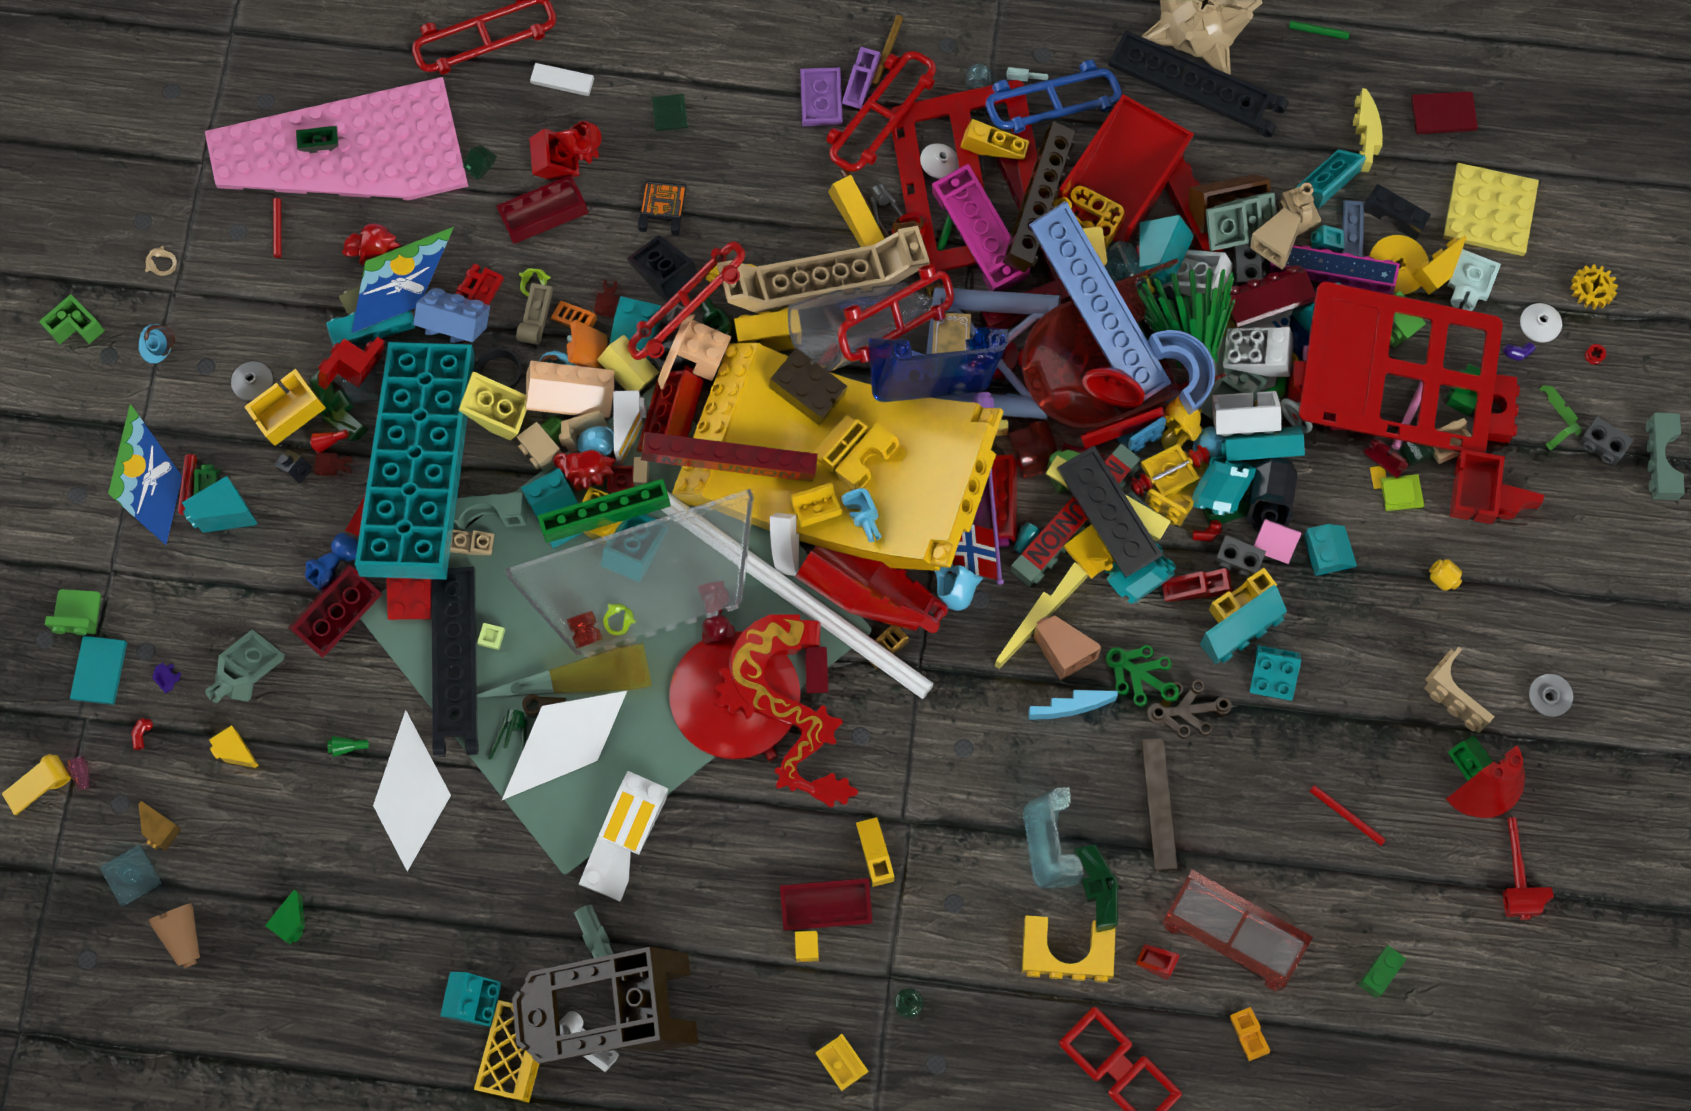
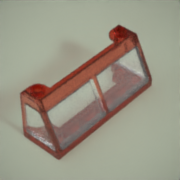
M1193 869L1184 880L1162 921L1167 931L1173 934L1184 932L1260 975L1265 981L1264 985L1274 991H1277V989L1281 991L1285 988L1313 938Z

